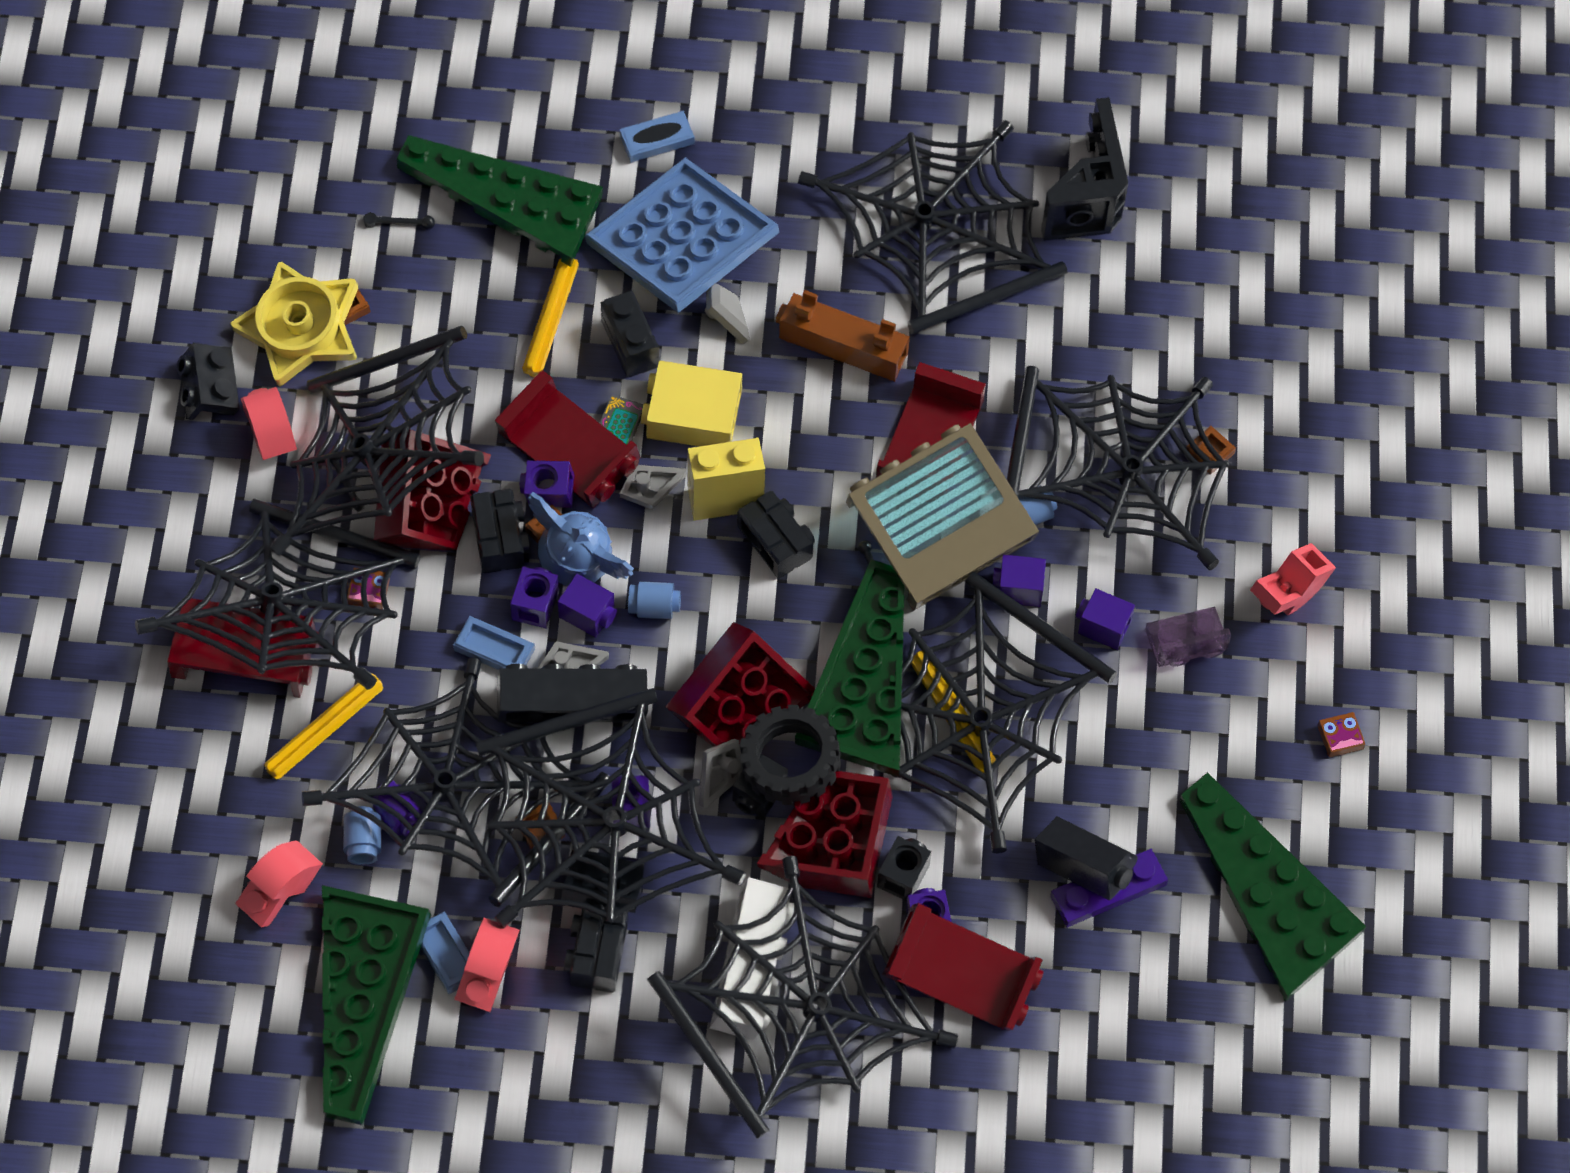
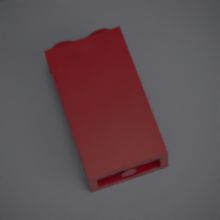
M919 362L915 371L912 392L884 460L879 459L877 464L876 478L882 475L880 470L887 464L895 460H899L901 464L911 458L910 453L918 446L929 442L932 446L942 440L941 434L957 424L963 428L969 423L974 426L984 401L986 383ZM967 441L962 442L961 444L955 446L954 448L950 449L949 451L943 453L942 455L938 456L937 458L933 459L932 461L926 464H932L933 462L939 460L940 458L951 453L957 448L963 446L967 443ZM962 455L948 463H956L961 459ZM942 470L933 471L900 491L906 492ZM913 471L909 473L908 475L902 477L901 479L897 480L896 482L890 484L885 488H891L892 486L903 481L904 479L908 478L909 476L915 474L918 471ZM955 472L914 496L918 498L954 477ZM948 489L926 502L931 503L947 494Z
M543 370L495 419L499 433L533 461H570L575 474L573 493L593 509L600 501L605 502L611 497L615 490V485L623 476L627 477L635 471L641 458L637 445L632 440L626 445L557 390L553 378Z
M191 598L181 608L180 614L188 613L203 600ZM209 601L201 610L217 607L219 602ZM245 609L255 613L262 619H265V615L260 611V609ZM235 612L223 613L241 621L259 633H263V626L253 619ZM300 615L299 618L304 621L306 616ZM214 616L195 619L230 633L258 649L261 648V641L222 619ZM312 617L309 626L315 630L314 619ZM280 621L272 624L271 632L298 626L292 621ZM183 622L177 623L179 627L213 639L259 663L258 655L228 639ZM177 632L174 634L167 660L171 678L186 680L189 668L291 684L293 697L301 698L303 685L309 686L313 666H288L266 670L264 674H260L258 670L211 645ZM305 632L285 634L270 639L269 645L310 637ZM319 644L289 646L268 651V654L290 649L319 648ZM311 654L285 656L269 660L267 664L286 660H310Z
M920 903L912 905L882 975L1005 1031L1013 1030L1015 1025L1021 1026L1029 1008L1028 1005L1024 1004L1029 991L1037 989L1044 971L1039 969L1043 959L1027 957L931 913V908Z

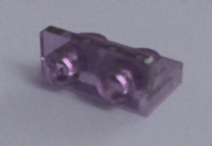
M1215 606L1146 623L1145 628L1158 667L1166 665L1178 667L1186 664L1190 659L1202 656L1205 658L1217 657L1228 649L1231 639L1229 629H1223Z

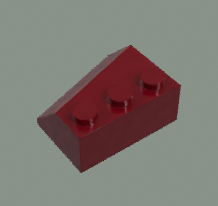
M409 429L405 440L406 449L416 450V431ZM424 433L421 435L423 451H433L429 435ZM401 434L398 435L395 441V449H400L399 439ZM435 437V444L439 452L453 453L446 440ZM389 441L381 445V448H389ZM453 443L459 453H462L464 450L479 451ZM482 452L484 462L481 466L463 465L461 461H458L420 483L392 510L391 516L375 517L374 540L400 548L457 550L470 514L468 510L470 496L478 492L481 481L478 479L483 466L488 465L491 454ZM390 456L380 465L379 476L396 458L395 456ZM405 457L389 473L382 486L384 487L394 474L411 458ZM421 458L411 466L388 490L386 496L406 474L425 459ZM436 459L420 470L401 487L389 504L414 480L446 460ZM379 503L376 505V510H381L382 507Z
M733 622L666 705V708L711 746L715 747L732 739L738 740L740 745L741 739L746 737V728L749 724L753 725L756 722L755 718L762 713L766 715L771 712L772 708L778 706L784 709L788 708V705H798L799 709H801L810 702L815 688L757 633Z
M836 771L835 782L832 786L827 785L825 787L826 792L819 797L816 795L811 797L807 803L794 802L792 812L784 825H780L774 835L773 843L766 854H762L757 862V866L789 882V879L785 878L782 859L788 856H796L800 876L797 879L803 888L871 898L893 797L889 778Z

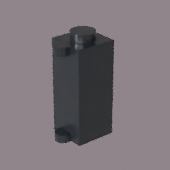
M1058 816L1034 839L1038 865L1108 900H1111L1120 890L1125 889L1129 885L1133 875L1132 868L1136 865L1138 859L1137 855Z

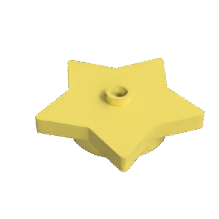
M279 262L270 287L262 295L258 304L233 320L231 326L235 333L266 349L274 380L278 386H282L314 361L356 360L357 355L344 322L358 291V284L353 278L318 281L310 277H304L285 263Z

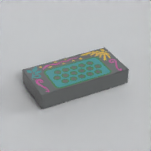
M611 395L600 424L627 445L633 440L640 424L644 404Z

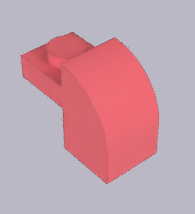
M277 387L256 389L251 391L248 396L240 398L244 413L250 423L257 449L263 460L297 450L291 426Z
M1310 543L1291 551L1277 572L1256 580L1250 591L1274 615L1283 611L1288 616L1306 604L1321 589L1336 567Z
M297 840L280 844L266 853L249 871L246 877L250 882L235 904L261 928L270 926L287 898L304 893L323 863Z
M487 918L483 919L454 1000L491 1012L517 940L519 929L510 926L503 928L496 921Z

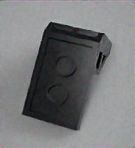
M1110 97L1097 98L1094 113H1089L1090 132H1086L1085 140L1087 151L1093 152L1094 157L1079 160L1047 191L1041 226L1043 241L1109 234L1122 220L1128 178Z

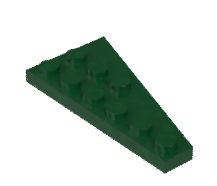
M408 135L397 157L398 169L428 186L436 185L448 192V197L458 203L463 200L473 206V212L515 236H526L535 242L536 248L545 253L548 250L561 256V262L570 267L603 193V186Z
M871 559L808 707L814 709L818 716L824 715L829 720V726L834 727L840 747V759L900 778L905 586L892 565ZM796 733V745L821 752L819 743L812 737Z
M1207 772L1181 794L1180 802L1198 837L1204 841L1216 871L1219 870L1224 879L1228 894L1252 939L1256 940L1265 957L1264 962L1269 972L1274 974L1280 986V992L1286 1002L1364 933L1366 925Z
M322 885V931L324 934V953L322 954V1000L324 1011L323 1113L328 1118L363 1126L431 913L428 908Z

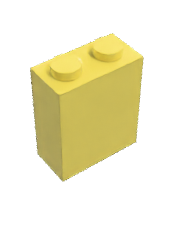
M659 360L656 374L650 373L647 394H652L650 404L644 403L641 415V424L647 425V438L693 446L732 442L742 393V373Z
M759 438L688 448L687 490L693 521L735 515L740 508L752 501L755 502L757 498L764 495L765 465Z

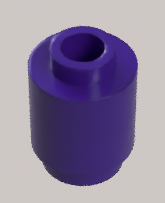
M393 780L388 785V787L401 786V784L397 785V783ZM409 793L398 794L408 801L420 814L423 812ZM390 795L372 797L399 812L412 826L418 820L404 805ZM373 804V809L376 813L380 814L382 821L398 836H408L409 831L396 817Z

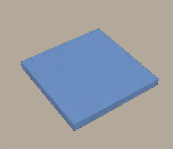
M685 157L586 234L585 239L590 247L679 313L779 233V227L777 223Z

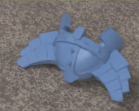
M534 492L528 497L530 501L529 507L534 512L533 516L545 528L538 543V557L542 568L558 575L559 583L569 586L576 574L594 583L605 573L616 579H627L628 576L633 575L632 570L634 568L625 560H621L612 554V547L610 545L612 541L610 540L607 527L597 517L588 512L576 511L558 515L541 496Z

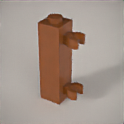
M804 290L803 296L793 293L788 305L784 303L781 305L776 317V323L780 324V339L895 382L908 355L910 338L908 335L895 331V323L882 319L881 325L875 324L817 302L818 295Z

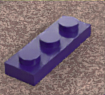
M1149 849L1137 854V863L1132 868L1133 875L1129 885L1125 889L1120 890L1111 900L1074 882L1051 890L1050 897L1066 928L1167 886L1168 878L1153 850Z

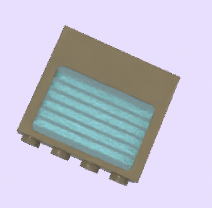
M971 423L963 428L959 424L949 428L941 434L942 440L932 446L929 442L918 446L910 453L912 457L901 464L899 460H895L880 470L882 475L872 481L866 477L850 487L851 493L848 494L846 504L849 508L855 506L909 592L906 600L913 611L964 582L972 572L979 573L1001 560L1003 555H1009L1035 540L1039 533L1038 528Z

